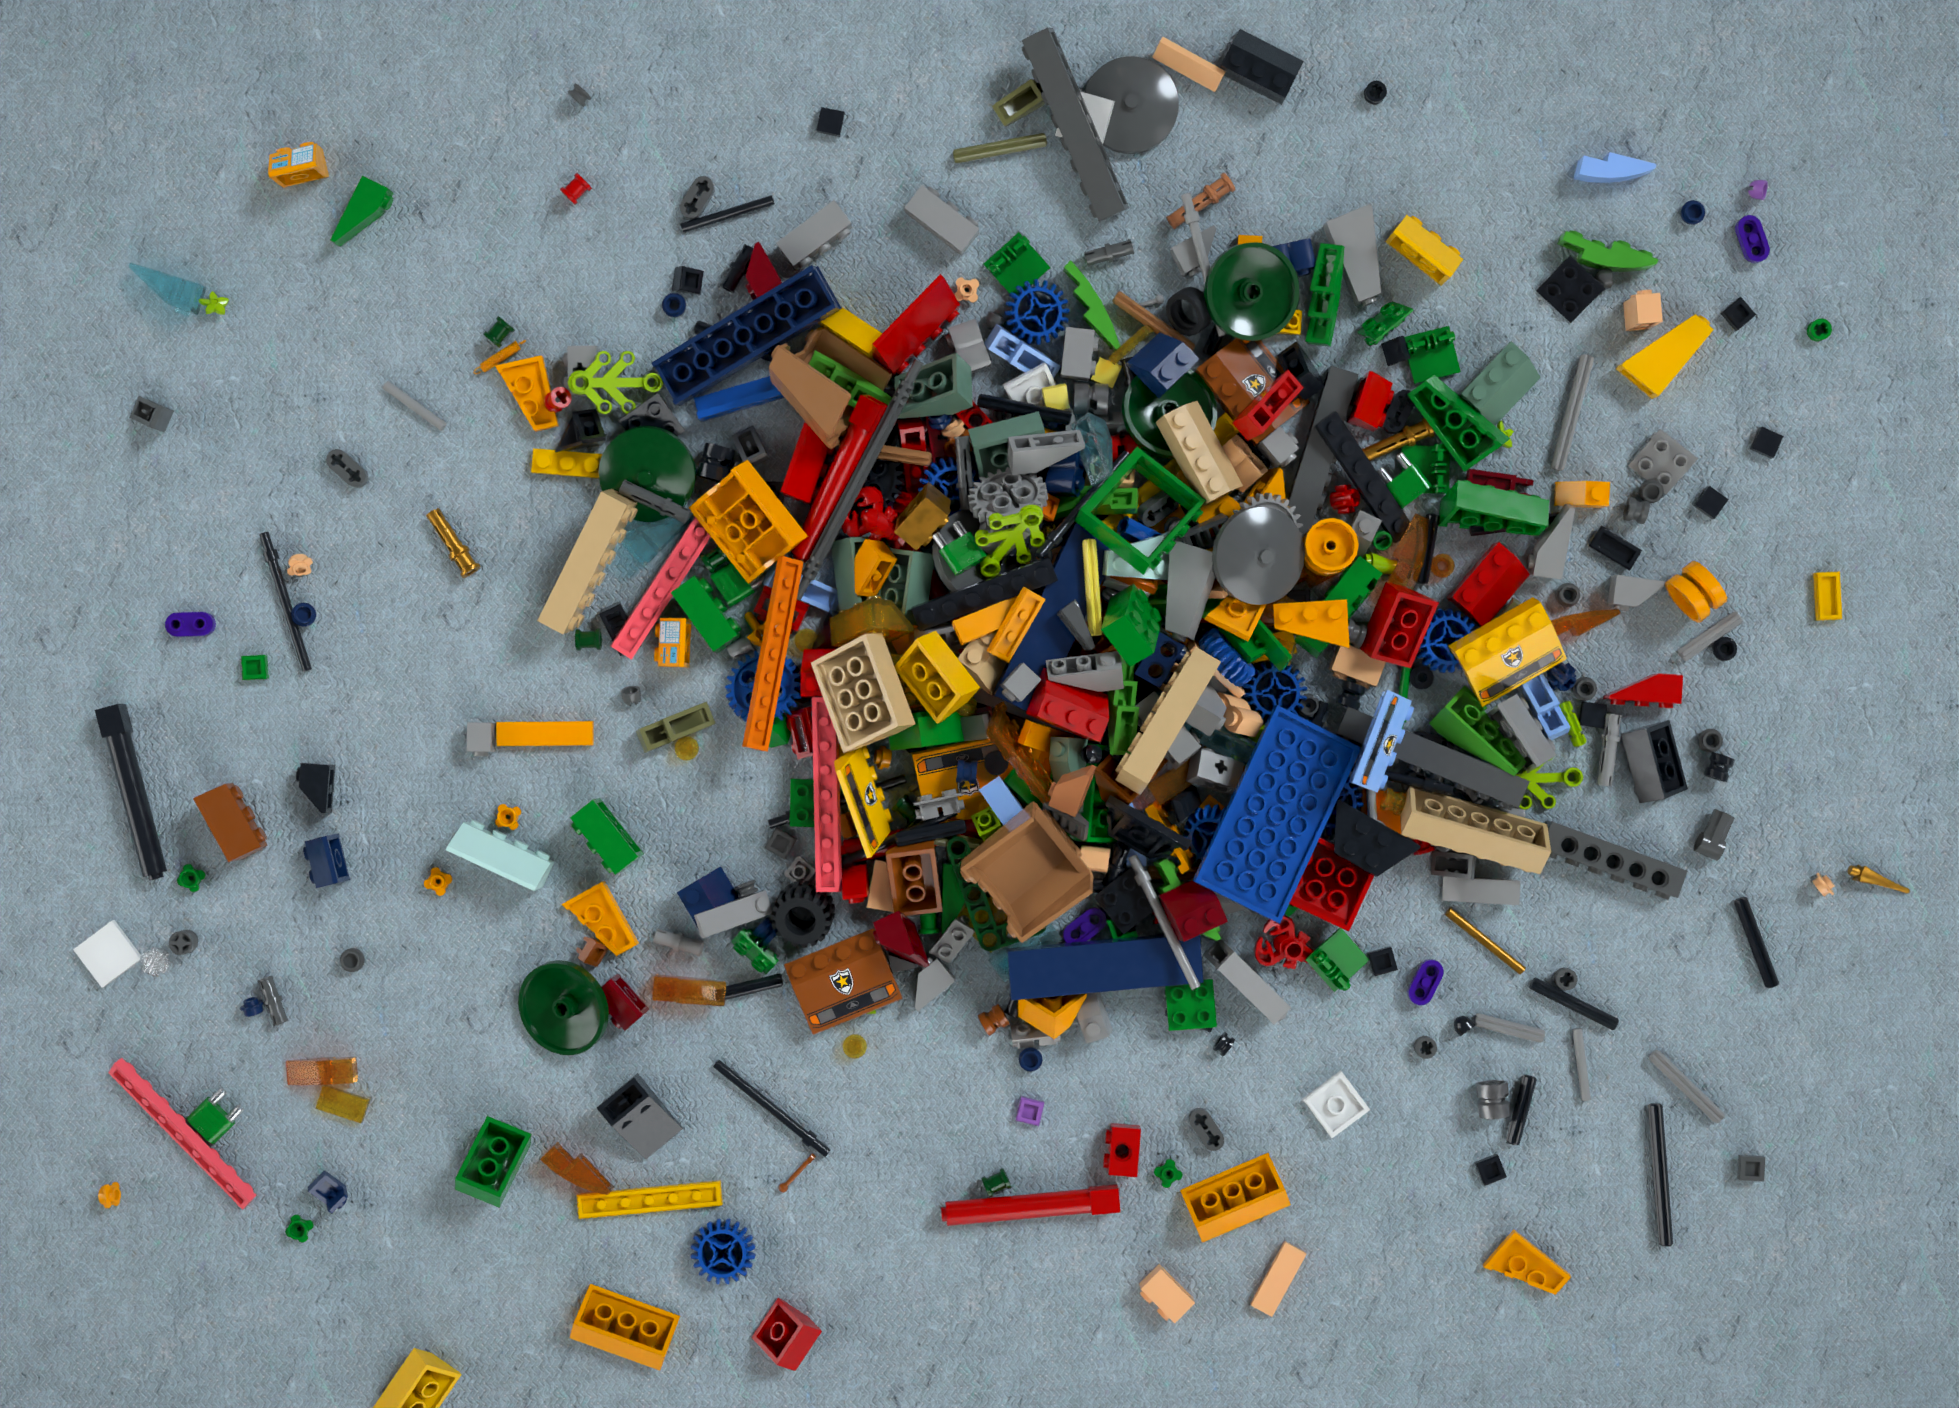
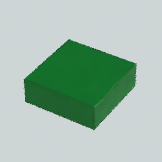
M267 655L241 656L242 680L269 679Z

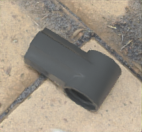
M1714 809L1704 832H1701L1695 841L1694 851L1718 861L1724 853L1726 847L1725 839L1735 817Z

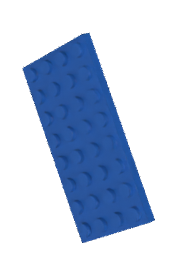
M1274 705L1192 881L1280 924L1361 747L1278 705Z

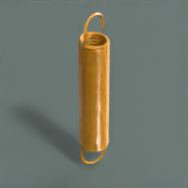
M514 341L482 362L476 369L481 368L484 373L520 351L519 344Z

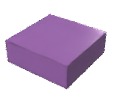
M1021 1096L1016 1121L1039 1126L1045 1102Z

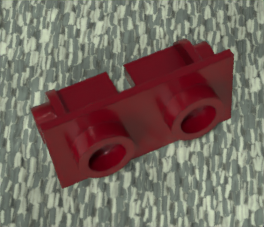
M928 416L923 417L924 434L927 437L928 443L926 444V452L932 454L931 463H935V458H942L944 461H947L948 456L944 450V445L948 442L947 439L938 440L937 435H943L941 430L932 429L928 424Z

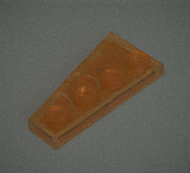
M1003 701L994 708L986 730L987 737L1001 751L1003 758L1013 766L1018 777L1023 779L1029 786L1032 794L1044 804L1051 799V796H1048V792L1053 782L1040 760L1034 761L1032 747L1017 742L1019 726L1014 719L1009 720L1005 713L1008 708Z

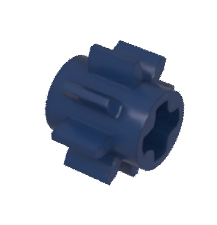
M1561 662L1547 670L1546 678L1549 680L1550 687L1554 691L1556 689L1560 691L1571 689L1576 683V675L1574 673L1576 669L1569 662L1567 664Z

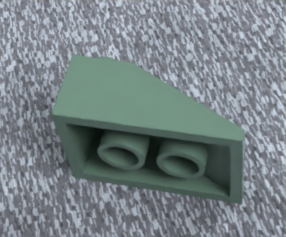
M957 353L923 365L913 383L914 388L898 418L952 415L973 407L971 367ZM908 372L895 376V391Z

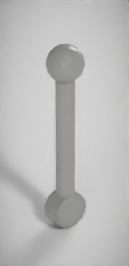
M1157 295L1155 299L1139 303V305L1146 307L1155 303L1162 304L1164 297ZM1119 307L1116 309L1117 316L1122 317L1125 315L1126 312Z

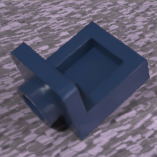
M325 1170L308 1186V1192L326 1204L327 1211L331 1214L336 1209L342 1208L347 1201L346 1185Z

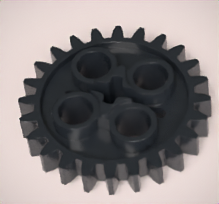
M877 459L869 473L870 480H866L862 488L866 486H879L883 496V507L886 509L890 501L896 504L895 494H902L898 490V486H905V483L900 481L899 478L904 477L905 473L898 471L903 467L901 462L895 463V461ZM884 463L883 472L876 474V466ZM861 497L853 504L850 514L852 515V512L855 510L860 517L862 511L872 508L873 505L857 506L858 502L863 501Z

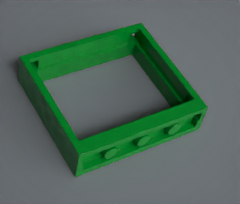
M1136 447L1079 510L1075 522L1144 575L1149 569L1155 570L1162 561L1160 556L1164 552L1169 554L1176 545L1174 540L1178 536L1183 538L1190 529L1188 524L1192 520L1196 522L1204 513L1201 508L1206 500L1140 448ZM1134 469L1188 510L1186 515L1149 557L1145 556L1093 515Z

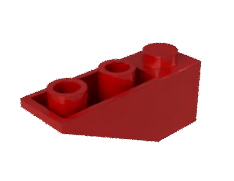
M1651 674L1603 695V699H1610L1611 704L1625 705L1626 701H1635L1634 706L1649 707V703L1652 702L1659 703L1658 708H1673V704L1682 703L1683 675Z
M867 863L856 864L848 869L842 868L843 900L848 899L849 904L863 902L870 892Z

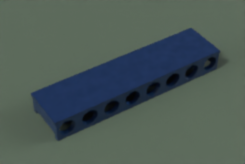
M811 265L661 356L651 364L656 368L673 398L674 405L682 406L773 351L778 345H783L841 310L842 307L819 266Z
M1074 522L1070 527L1053 564L1058 581L1042 587L1039 595L1046 600L1010 662L1006 663L992 693V696L998 697L1025 711L1029 707L1036 686L1022 702H1017L1016 700L1011 702L1002 694L1004 689L1000 684L1020 663H1024L1040 678L1043 668L1047 669L1046 660L1067 658L1075 637L1059 618L1057 612L1076 599L1084 619L1087 615L1083 540H1096L1099 587L1105 576L1102 575L1104 550L1110 548L1077 522Z
M1165 934L1006 948L1010 987L1009 996L1011 1000L1189 984ZM1200 935L1185 942L1179 940L1198 982L1203 983Z

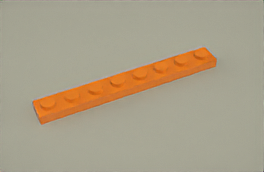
M778 556L742 747L768 752L804 563L800 560Z

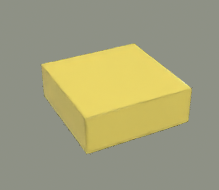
M1100 357L1096 365L1095 375H1092L1091 381L1098 384H1108V388L1113 389L1122 366Z
M1065 383L1042 388L1044 406L1061 410L1070 408L1067 385Z

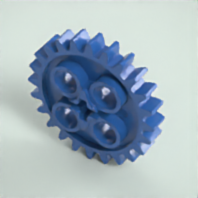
M754 651V658H750L746 654L745 663L740 660L737 661L740 666L739 669L731 668L735 675L727 676L728 681L732 684L725 686L726 690L730 692L725 695L731 701L729 706L732 710L735 709L734 713L738 717L741 716L744 722L748 718L755 678L751 683L746 682L749 678L756 676L759 653L757 651ZM787 657L785 658L779 690L782 694L778 697L774 718L778 717L781 721H783L782 714L784 712L791 715L790 706H798L794 699L802 698L800 693L797 692L801 690V683H799L801 675L798 674L800 670L796 665L794 666L793 660L791 658L787 659Z

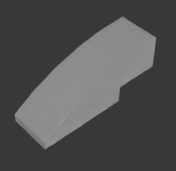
M1442 876L1441 900L1519 905L1520 881L1474 877V879Z

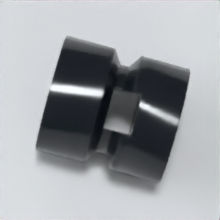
M705 443L702 452L704 461L699 463L696 475L720 482L730 473L727 466L732 464L735 450L712 443Z

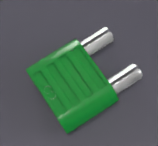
M1403 452L1396 456V459L1405 469L1401 474L1392 479L1384 467H1381L1380 470L1378 469L1377 473L1401 509H1403L1430 488L1432 484L1415 463L1411 464Z
M956 521L952 525L960 537L947 544L940 532L933 535V539L940 547L939 553L955 576L977 565L987 557L981 546L976 544L975 537L971 532L967 533L960 521Z
M731 562L710 575L730 607L755 592L754 589L763 583L764 579L762 578L765 577L761 574L748 584Z
M220 1088L211 1098L207 1097L187 1117V1121L211 1144H215L235 1124L234 1120L244 1111L242 1107L231 1118L241 1105H237L227 1114L217 1104L227 1094L226 1090L222 1092L223 1088Z

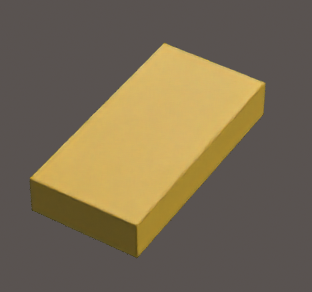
M1840 571L1813 573L1816 621L1842 619Z

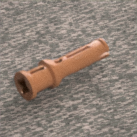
M1222 173L1220 175L1221 178L1211 185L1206 184L1202 189L1203 192L1192 199L1193 205H1196L1194 207L1195 211L1199 212L1209 204H1217L1221 197L1236 190L1232 181L1225 173ZM1184 205L1166 216L1173 229H1176L1185 222L1184 215H1182L1185 212Z

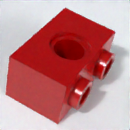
M1111 1123V1128L1106 1129L1105 1144H1109V1153H1104L1103 1168H1107L1108 1175L1137 1177L1141 1138L1140 1125ZM1120 1144L1128 1147V1151L1124 1155L1115 1153L1116 1147Z

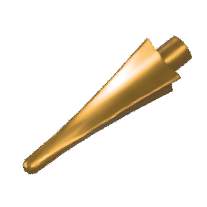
M1858 864L1857 867L1851 865L1848 868L1847 873L1854 876L1852 880L1887 887L1906 894L1910 892L1908 888L1883 877L1867 866L1862 867Z

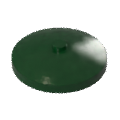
M1258 242L1235 245L1224 251L1214 261L1207 274L1204 288L1206 307L1213 322L1219 329L1231 337L1247 341L1269 338L1280 332L1289 323L1296 311L1299 301V281L1296 271L1290 260L1273 246Z
M1191 369L1160 399L1136 376L1128 385L1123 396L1122 417L1127 432L1143 450L1161 458L1175 459L1156 421L1163 415L1185 404L1198 401L1214 431L1217 422L1216 400L1212 390L1200 375Z
M638 426L620 433L606 447L599 464V481L602 491L614 489L619 492L623 481L627 480L666 499L669 497L672 499V502L684 507L694 491L696 467L689 449L677 436L662 428ZM637 502L635 508L638 511L633 520L658 522L670 517L667 515L664 517L655 509Z
M549 961L531 971L521 985L518 996L521 1020L530 1036L543 1048L560 1055H577L590 1049L604 1035L609 1019L607 999L598 981L583 967L568 961Z

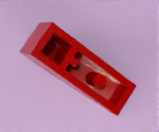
M1286 370L1237 416L1232 424L1247 441L1263 434L1304 387L1289 370Z
M921 418L898 419L896 422L899 447L926 452L924 426ZM902 463L903 472L905 473L906 493L913 492L918 494V488L925 486V484L919 482V479H927L928 476L923 471L925 469L928 470V466Z

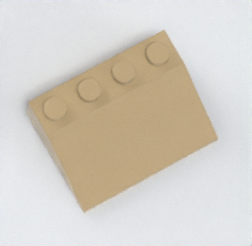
M882 633L864 634L811 662L843 754L897 734L915 725Z

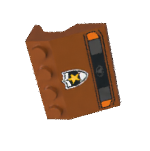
M1234 339L1195 370L1212 390L1215 400L1233 421L1255 398L1284 373L1282 366L1261 340L1247 341ZM1298 394L1263 434L1248 441H1251L1256 446L1310 403L1309 400H1304Z
M874 928L784 964L813 1035L903 999L881 944L878 945L874 938L873 931H876Z

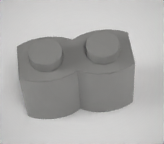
M976 319L948 328V334L945 335V339L949 349L954 348L955 353L971 367V373L991 366V361Z

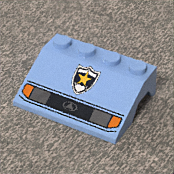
M1389 690L1382 692L1349 782L1377 793L1379 788L1384 789L1388 779L1385 771L1387 766L1392 767L1397 753L1393 752L1396 743L1401 744L1405 734L1402 726L1405 720H1410L1414 707L1410 706L1411 700Z

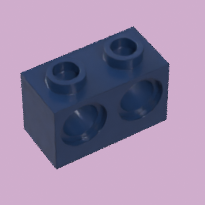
M1159 631L1154 653L1138 663L1134 674L1158 688L1162 684L1167 685L1173 675V672L1170 671L1174 663L1179 664L1186 651L1182 650L1184 644ZM1165 643H1170L1174 646V651L1169 656H1165L1160 652L1161 646ZM1157 664L1161 666L1162 672L1159 676L1153 677L1148 674V669L1151 665Z

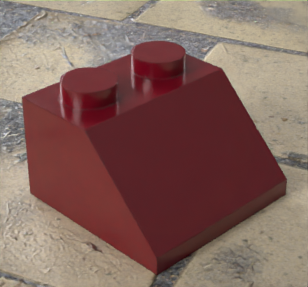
M760 242L754 245L746 273L748 284L745 287L752 300L757 299L782 283Z
M1192 880L1159 895L1171 926L1180 941L1185 942L1228 922L1214 891Z
M897 911L873 922L876 930L873 931V935L878 945L881 944L887 951H891L900 958L925 968L930 966L915 923L903 913Z
M619 974L613 976L602 986L607 999L609 1014L612 1016L610 1020L618 1029L623 1028L626 1031L649 1010L647 1005Z

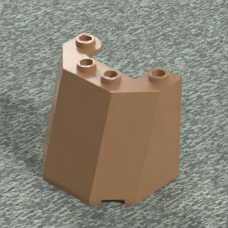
M821 326L816 330L812 329L805 338L807 343L803 351L799 353H791L789 351L790 346L786 343L781 346L778 345L771 354L773 359L769 365L771 382L823 443L832 449L842 443L851 424L849 419L854 407L848 405L851 394L808 364L814 351L816 350L852 370L882 391H884L892 373L824 326Z
M1034 801L967 855L961 862L960 873L968 883H978L984 892H989L997 909L1003 910L1008 915L1007 931L1013 938L1017 937L1021 943L1093 893V874L1080 858L1082 856L1081 851L1051 813L1046 809L1042 811Z

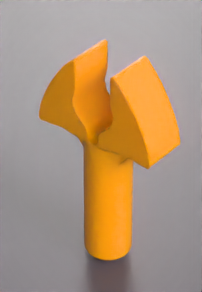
M747 612L744 618L753 630L747 636V639L752 644L761 646L762 642L760 639L761 634H764L765 623L760 625L754 614Z

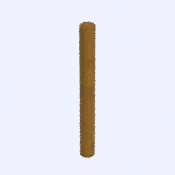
M1449 908L1446 911L1445 916L1519 975L1524 972L1525 966L1455 910Z

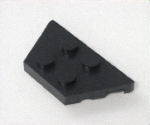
M1109 795L1105 804L1108 807L1106 817L1109 824L1107 831L1110 837L1149 859L1156 858L1159 855L1172 854L1176 848H1181L1183 851L1188 850L1191 840L1166 827L1163 823L1143 814L1142 811Z
M1339 799L1336 802L1334 854L1369 874L1378 877L1420 849L1421 846L1354 807Z

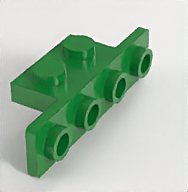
M1260 619L1249 641L1220 627L1217 628L1248 664L1266 655L1277 669L1282 671L1292 659L1288 650Z

